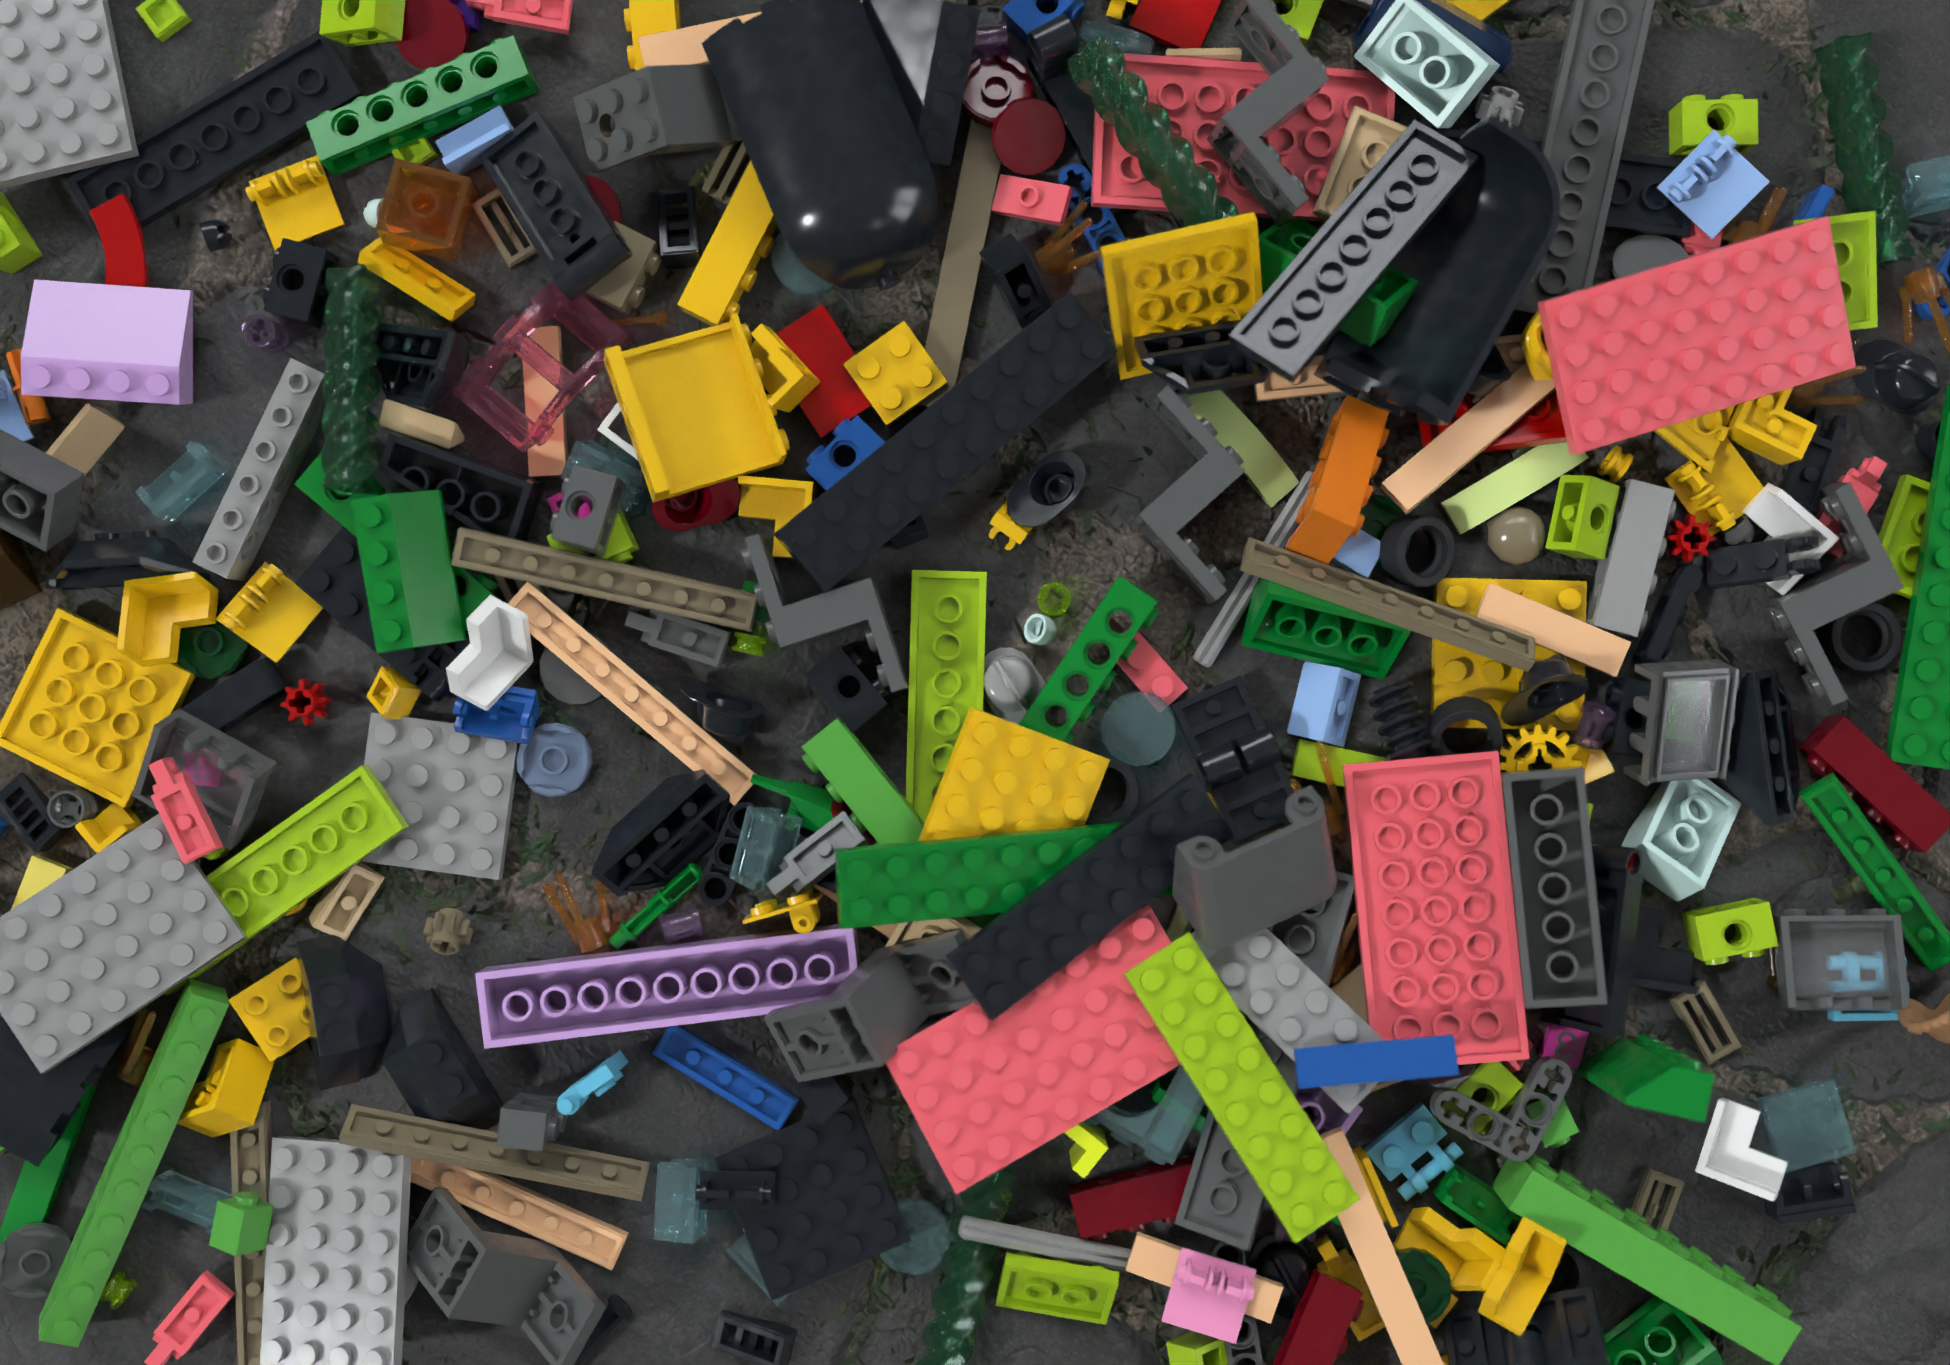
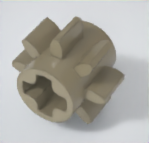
M454 908L441 909L439 912H436L435 918L427 917L423 934L427 935L426 943H430V948L436 953L453 955L460 951L461 945L469 946L473 929L469 927L471 921L467 920L466 915L460 910Z

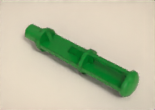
M689 863L688 867L663 889H659L657 894L648 901V905L631 920L620 923V929L609 938L610 943L619 950L628 941L636 940L639 934L669 908H673L678 900L699 883L704 872L702 868L695 863Z

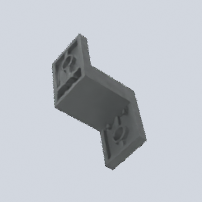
M1241 0L1227 25L1270 77L1221 117L1208 136L1207 141L1279 227L1309 198L1305 194V187L1301 180L1294 174L1289 175L1280 163L1281 159L1278 152L1270 144H1264L1263 141L1307 106L1330 78L1326 74V68L1317 56L1310 55L1301 44L1302 40L1297 30L1291 25H1286L1277 14V8L1272 0Z
M710 64L646 66L573 97L592 173H603L651 154L715 150L742 141ZM611 118H613L615 123V129L613 130V132L611 130L610 125Z
M1167 385L1156 395L1150 407L1194 455L1198 462L1145 508L1133 522L1199 596L1209 604L1216 601L1227 591L1222 585L1226 579L1214 565L1209 564L1205 566L1197 557L1200 553L1199 548L1188 536L1185 535L1180 538L1176 532L1243 474L1245 470L1240 466L1243 460L1239 454L1229 445L1224 448L1215 438L1218 433L1213 425L1206 418L1202 417L1199 420L1189 409L1192 403L1181 390L1176 389L1173 391Z
M1839 482L1820 489L1825 497L1820 500V504L1829 520L1835 518L1842 532L1838 533L1837 537H1839V542L1847 554L1853 552L1855 557L1795 584L1784 595L1776 593L1769 596L1768 599L1772 606L1767 608L1768 615L1777 629L1781 628L1783 632L1785 631L1789 640L1784 642V645L1791 659L1794 662L1798 661L1806 671L1805 674L1801 675V678L1810 695L1815 694L1818 700L1823 699L1833 706L1847 700L1848 697L1813 630L1904 588L1851 483Z
M759 533L744 538L747 548L742 549V555L748 571L752 570L753 573H756L759 584L753 585L760 607L764 606L765 609H768L771 620L766 621L765 625L772 643L779 644L780 648L789 650L869 623L870 628L864 629L870 650L879 652L882 664L877 665L876 668L882 686L885 688L890 686L892 692H899L909 688L876 583L871 578L789 604L768 539Z
M962 929L876 949L828 997L771 1010L764 1017V1020L798 1083L884 1066L898 1050L897 1045L908 1039L928 1016L958 1010L973 1002L979 1005L945 957L967 940ZM939 967H943L944 969H946L950 973L951 977L943 975L940 972ZM807 1035L813 1037L816 1042L810 1041Z
M434 1188L408 1234L407 1264L447 1318L521 1327L550 1365H574L606 1309L604 1303L554 1245L542 1240L481 1231L448 1189ZM564 1309H565V1319H564V1317H563V1315H562Z

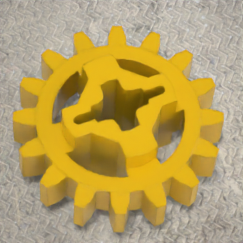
M1534 722L1533 731L1527 732L1523 725L1518 726L1520 736L1515 738L1513 735L1507 734L1506 738L1510 745L1508 748L1502 746L1499 753L1505 757L1504 760H1499L1500 770H1506V772L1534 770L1530 764L1536 762L1538 750L1544 762L1548 763L1542 764L1541 769L1582 766L1580 759L1572 757V755L1579 751L1577 745L1570 744L1566 746L1565 744L1570 736L1568 733L1563 732L1557 737L1556 727L1553 724H1550L1546 731H1542L1539 722ZM1545 741L1555 744L1562 751L1563 755L1549 752ZM1529 742V747L1522 754L1515 755L1521 746Z

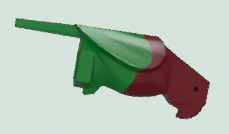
M755 774L751 777V783L791 799L783 828L795 831L806 828L815 833L841 812L845 811L848 816L853 813L845 801L839 804L826 789L794 780L789 783ZM868 830L862 833L868 841V844L865 846H871L877 842Z

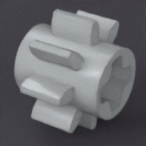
M1503 86L1492 87L1490 95L1480 93L1474 110L1476 111L1475 117L1480 118V121L1491 115L1494 117L1499 116L1509 120L1514 126L1518 127L1524 112L1522 108L1523 103L1518 101L1519 93Z

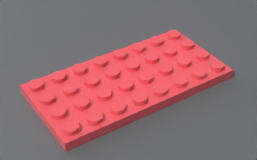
M1099 51L1096 68L1091 207L1238 216L1254 212L1256 217L1270 218L1207 141L1208 136L1221 117L1270 76L1256 62ZM1325 67L1326 74L1330 79L1313 100L1263 141L1264 144H1270L1278 152L1281 159L1280 163L1289 175L1294 174L1301 180L1305 187V194L1309 198L1289 219L1327 222L1326 219L1312 214V211L1352 109L1355 106L1394 121L1395 91L1371 71Z
M1829 216L1815 218L1537 303L1570 454L1590 451L1856 367Z
M1499 751L1343 764V782L1367 1024L1385 1041L1454 1035L1458 1065L1530 1059Z
M1146 904L993 1021L986 1016L979 1005L973 1002L897 1045L898 1050L886 1062V1065L955 1194L962 1192L1181 1065L1123 974L1171 943L1150 904Z

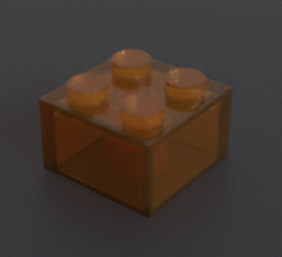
M395 158L376 225V231L383 244L458 263L473 208L471 204L474 203L476 191L471 178Z

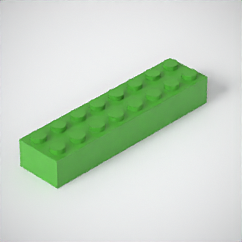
M1533 1153L1525 1161H1515L1509 1158L1506 1160L1491 1187L1509 1210L1521 1217L1525 1216L1567 1240V1244L1770 1363L1774 1365L1781 1363L1802 1327L1790 1316L1793 1310L1777 1300L1778 1296L1758 1283L1755 1287L1745 1281V1277L1728 1265L1724 1264L1721 1268L1712 1262V1257L1693 1245L1690 1249L1679 1242L1680 1239L1663 1227L1659 1226L1656 1230L1646 1223L1647 1219L1634 1210L1626 1207L1623 1211L1613 1204L1614 1200L1598 1189L1594 1188L1590 1192L1580 1185L1582 1182L1574 1175L1563 1169L1558 1173L1548 1166L1549 1162L1536 1153Z

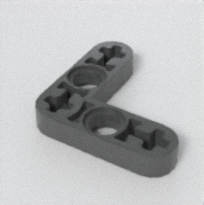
M1544 1056L1538 1059L1507 1116L1454 1088H1440L1436 1090L1430 1099V1109L1433 1115L1447 1126L1509 1159L1525 1161L1535 1152L1572 1081V1071L1558 1057ZM1558 1065L1556 1071L1561 1074L1558 1081L1551 1079L1546 1086L1549 1078L1544 1075L1547 1068L1553 1070ZM1538 1084L1543 1089L1545 1088L1552 1093L1551 1097L1548 1098L1542 1092L1535 1090L1536 1085ZM1454 1097L1453 1102L1460 1109L1466 1111L1464 1119L1459 1114L1450 1110L1443 1115L1445 1110L1440 1106L1443 1100L1450 1101ZM1532 1098H1539L1544 1103L1543 1113L1537 1118H1529L1525 1114V1105ZM1480 1114H1488L1492 1118V1128L1485 1134L1476 1133L1473 1129L1474 1119ZM1520 1118L1529 1126L1534 1127L1533 1131H1529L1526 1127L1523 1130V1127L1517 1123L1518 1119ZM1522 1132L1520 1138L1525 1142L1522 1148L1516 1146L1511 1151L1513 1146L1508 1142L1511 1136L1517 1138Z

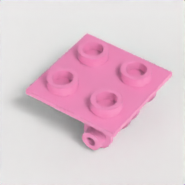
M1182 1247L1161 1321L1236 1344L1248 1301L1251 1302L1255 1289L1253 1282L1257 1270Z

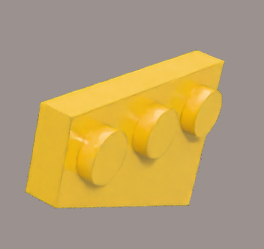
M1735 405L1666 426L1654 432L1696 466L1700 465L1703 472L1711 474L1716 462L1713 458L1720 441L1725 440L1729 431L1727 424Z

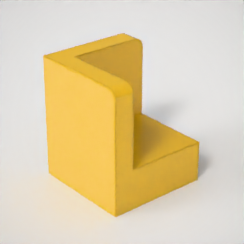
M112 803L96 818L80 821L75 828L98 854L142 825L143 822L130 807L124 808Z

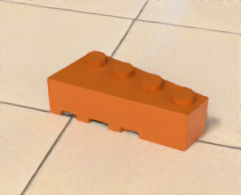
M1346 396L1332 418L1318 456L1320 461L1311 475L1307 486L1310 491L1303 506L1299 508L1295 522L1300 523L1293 535L1288 538L1285 550L1329 564L1350 535L1355 537L1359 533L1365 518L1364 515L1360 514L1361 507H1365L1373 490V486L1368 483L1370 478L1372 479L1381 463V457L1377 456V452L1382 449L1389 435V429L1385 428L1389 412L1352 396Z

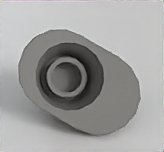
M998 648L985 656L984 698L997 717L1019 724L1046 683L1032 661L1023 652L1014 648ZM1052 706L1047 709V717H1049Z

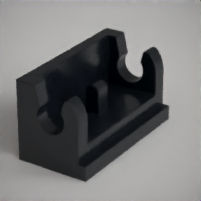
M1834 1162L1786 1169L1777 1199L1773 1202L1763 1198L1766 1215L1780 1224L1856 1213L1847 1173L1840 1174L1838 1164Z

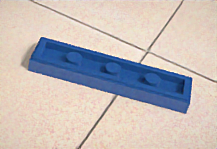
M682 1025L668 1026L652 1053L657 1058L777 1131L781 1130L800 1098Z
M1454 1035L1294 1049L1298 1089L1459 1075Z

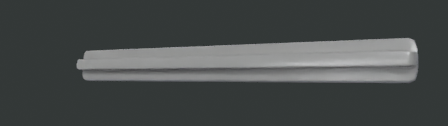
M1312 471L1304 474L1263 542L1282 549L1285 547L1288 538L1299 524L1295 522L1299 508L1303 506L1310 491L1307 486L1313 474ZM1246 572L1243 573L1194 653L1193 659L1204 667H1210L1250 604L1253 589L1259 577Z
M963 1216L958 1229V1233L963 1239L1125 1271V1266L1131 1249L971 1216Z

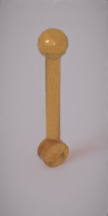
M657 311L654 315L608 320L596 316L591 320V327L597 332H603L606 327L654 322L657 325H664L668 321V315L664 311Z

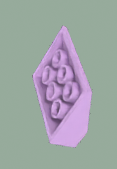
M34 279L21 351V395L176 405L193 403V291Z

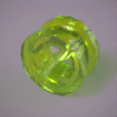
M1058 582L1045 584L1037 595V603L1040 610L1048 616L1063 614L1068 609L1071 601L1069 590ZM1055 589V593L1058 590L1063 593L1064 598L1060 601L1062 606L1060 609L1053 610V605H1051L1050 609L1045 606L1043 601L1048 597L1047 590Z
M735 632L734 636L737 638V643L732 645L731 650L764 657L765 652H763L762 646L768 642L767 638Z
M119 1271L107 1283L99 1299L101 1302L109 1301L112 1310H116L123 1304L137 1284V1281L133 1278L127 1280L125 1278L126 1273L123 1271Z

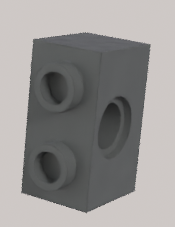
M573 465L571 474L565 476L562 484V495L564 497L560 510H556L551 519L550 530L553 532L551 538L562 545L604 556L626 484L618 476ZM585 502H592V512L587 517L579 518L578 511L580 506Z
M519 1092L501 1108L497 1147L543 1152L552 1141L556 1140L560 1132H564L568 1115H563L558 1111L557 1100L559 1097Z

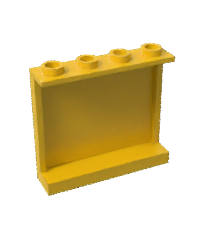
M737 312L731 314L730 321L626 351H622L620 345L607 348L604 351V363L653 503L731 480L739 475L744 476L781 465L787 456L786 451L790 450L785 430L783 428L778 430L774 416L777 415V409L772 408L767 403L772 394L765 393L761 382L765 380L762 364L758 358L753 359L749 348L752 345L750 330L746 323H740Z

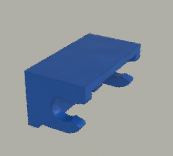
M511 686L489 710H483L457 696L453 708V714H458L454 724L455 732L529 745L540 713L537 690Z

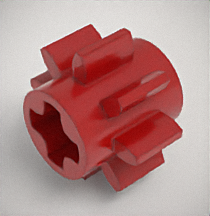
M1686 515L1684 524L1678 520H1671L1669 522L1673 529L1669 535L1663 536L1669 540L1672 547L1668 552L1669 555H1677L1683 552L1682 559L1686 562L1693 561L1694 552L1700 556L1709 555L1706 547L1709 542L1716 540V537L1710 536L1707 530L1710 525L1709 521L1695 524V515ZM1684 535H1694V541L1684 542Z
M299 679V688L285 687L288 695L286 701L280 703V706L287 707L291 713L288 717L289 721H297L302 717L304 725H314V716L320 718L328 717L325 708L327 703L333 701V699L326 697L322 692L325 684L316 683L311 687L309 679ZM310 698L311 705L303 707L302 700Z

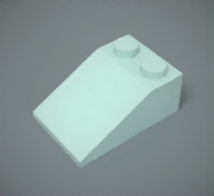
M1395 0L1353 56L1437 128L1449 129L1500 66L1472 41L1416 0Z
M1707 778L1662 782L1629 829L1621 846L1640 850L1643 865L1639 875L1678 902L1705 888L1742 803Z

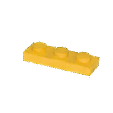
M383 235L359 252V264L451 322L474 305L476 297L474 292Z

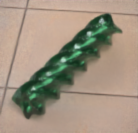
M1872 32L1855 36L1840 35L1831 43L1815 49L1814 53L1822 66L1820 86L1825 98L1829 102L1827 121L1832 134L1836 138L1834 149L1835 161L1838 169L1844 175L1841 187L1842 197L1851 213L1876 211V259L1878 267L1892 265L1899 260L1915 256L1916 253L1911 244L1903 238L1909 225V217L1907 211L1896 202L1901 190V178L1897 171L1888 165L1894 152V142L1892 137L1881 128L1887 113V106L1885 100L1873 91L1879 78V67L1871 57L1865 54L1872 40Z
M1100 33L1087 46L1068 59L1069 71L1076 85L1083 92L1092 96L1096 112L1107 124L1115 127L1117 139L1123 149L1130 155L1138 158L1141 173L1150 184L1161 189V196L1165 206L1174 216L1184 220V228L1240 215L1236 205L1231 200L1218 194L1217 182L1210 170L1195 163L1194 151L1189 141L1183 136L1171 132V119L1168 112L1159 104L1148 101V88L1142 77L1135 72L1125 70V57L1122 49L1116 43L1102 39V33Z
M358 264L349 268H327L325 281L329 297L324 314L328 330L324 343V359L327 370L323 380L326 406L322 418L323 433L326 441L321 456L322 469L325 475L322 487L334 490L337 496L340 497L353 494H376L377 491L368 478L378 468L379 458L368 442L377 434L380 424L369 406L379 396L380 385L369 370L379 361L381 351L370 337V334L379 326L382 318L380 312L370 300L381 289L382 280L368 273L367 267L364 264Z
M1007 1165L959 1193L964 1207L955 1213L950 1222V1231L955 1244L948 1248L941 1258V1268L946 1280L936 1287L931 1296L932 1306L937 1317L929 1322L922 1332V1340L928 1354L915 1365H966L973 1354L976 1343V1326L984 1313L985 1290L993 1277L995 1267L994 1253L999 1246L963 1239L958 1233V1229L963 1216L1004 1223L1003 1217L1007 1213L1013 1197L1012 1180L1017 1175L1010 1171Z

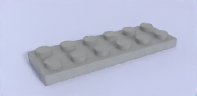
M1267 928L1224 948H1212L1206 945L1196 931L1191 934L1237 1007L1294 1062V1049L1385 1041ZM1379 1082L1320 1088L1349 1114Z

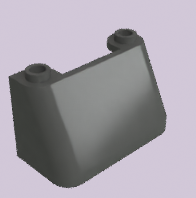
M1312 785L1288 797L1285 804V814L1291 825L1229 853H1226L1215 839L1208 836L1193 837L1176 845L1172 896L1200 939L1206 945L1212 948L1230 946L1325 902L1333 896L1337 884V874L1326 811L1322 799Z

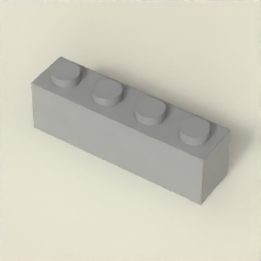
M1634 479L1618 484L1620 489L1605 560L1598 561L1586 608L1587 624L1623 638L1638 637V633L1646 625L1648 611L1645 610L1648 595L1650 596L1654 592L1657 584V574L1654 573L1657 559L1663 556L1667 544V539L1663 537L1666 524L1672 520L1676 510V502L1673 501L1675 490Z

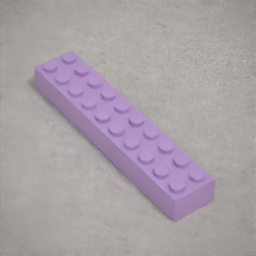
M838 924L816 926L806 934L792 929L486 967L475 973L484 1049L766 1015L773 1009L825 998L861 964L857 928L841 929Z

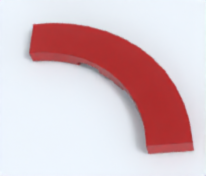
M120 194L89 211L98 229L105 254V284L149 287V266H147L143 231L128 196Z

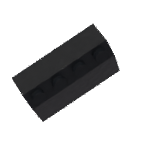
M862 0V5L928 161L950 166L981 9L976 6L948 0Z

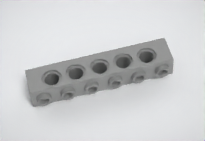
M290 358L194 557L193 563L226 579L245 580L340 381Z

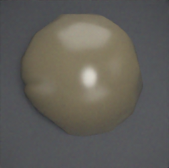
M1513 504L1489 518L1487 522L1488 545L1501 561L1515 565L1530 562L1543 550L1546 536L1544 523L1531 509Z

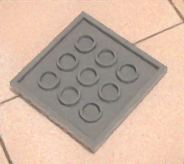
M371 712L364 765H369L409 827L360 862L495 880L502 879L517 773L516 755L520 743L455 732V723L415 717L387 719L383 718L378 712Z

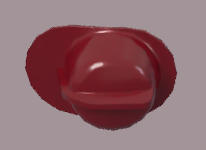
M731 479L654 503L652 501V513L658 524L664 529L671 531H684L712 525L726 520L736 511L740 503L741 491L737 481Z

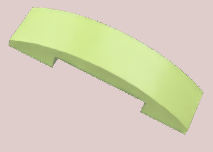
M1221 390L1191 395L1184 393L1192 403V406L1189 408L1199 420L1202 417L1206 418L1216 429L1218 434L1215 438L1224 448L1229 445L1242 458L1243 463L1240 466L1245 470L1243 474L1248 478L1246 481L1270 508L1300 483L1267 439Z
M1567 442L1536 446L1476 483L1444 500L1440 505L1458 535H1461L1557 479L1589 457L1586 452L1570 454Z

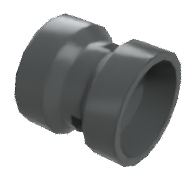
M87 789L60 791L51 797L47 805V814L50 820L62 828L75 827L80 821L94 819L102 811V803L99 796Z

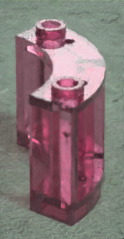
M552 282L529 299V303L532 306L530 308L527 307L519 318L513 314L492 337L497 344H494L486 351L483 359L479 356L475 358L454 392L457 398L521 452L536 444L542 446L549 440L554 432L552 426L564 409L596 375L606 368L604 363L605 349L620 345L621 350L624 351L622 348L629 337L623 329L582 295L573 302L570 301L560 291L555 282ZM553 317L596 352L575 374L530 338L538 328ZM513 353L518 355L559 390L535 423L491 387L492 382Z

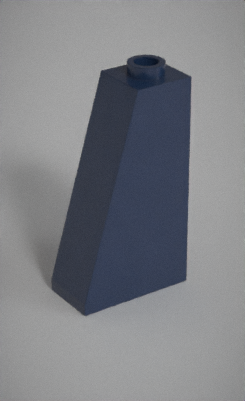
M1375 0L1352 37L1354 50H1359L1395 0ZM1416 0L1496 61L1500 66L1495 73L1504 71L1513 55L1511 52L1512 45L1508 36L1446 0Z

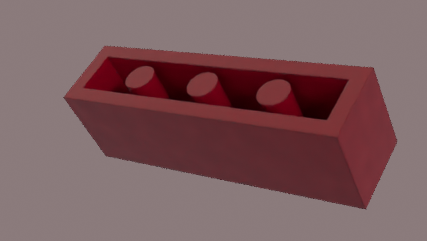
M1827 716L1797 748L1807 757L1804 761L1812 770L1821 775H1829L1833 772L1851 798L1862 808L1861 811L1867 820L1876 826L1881 825L1889 832V841L1900 850L1926 853L1950 827V813L1845 716Z
M1195 1154L1068 1185L1080 1239L1089 1238L1090 1241H1098L1109 1237L1112 1231L1125 1228L1127 1232H1134L1147 1227L1148 1222L1160 1219L1164 1223L1175 1222Z
M1314 1267L1272 1365H1333L1335 1358H1341L1346 1350L1349 1339L1346 1336V1332L1351 1321L1356 1322L1362 1312L1364 1301L1361 1300L1363 1293L1356 1286Z

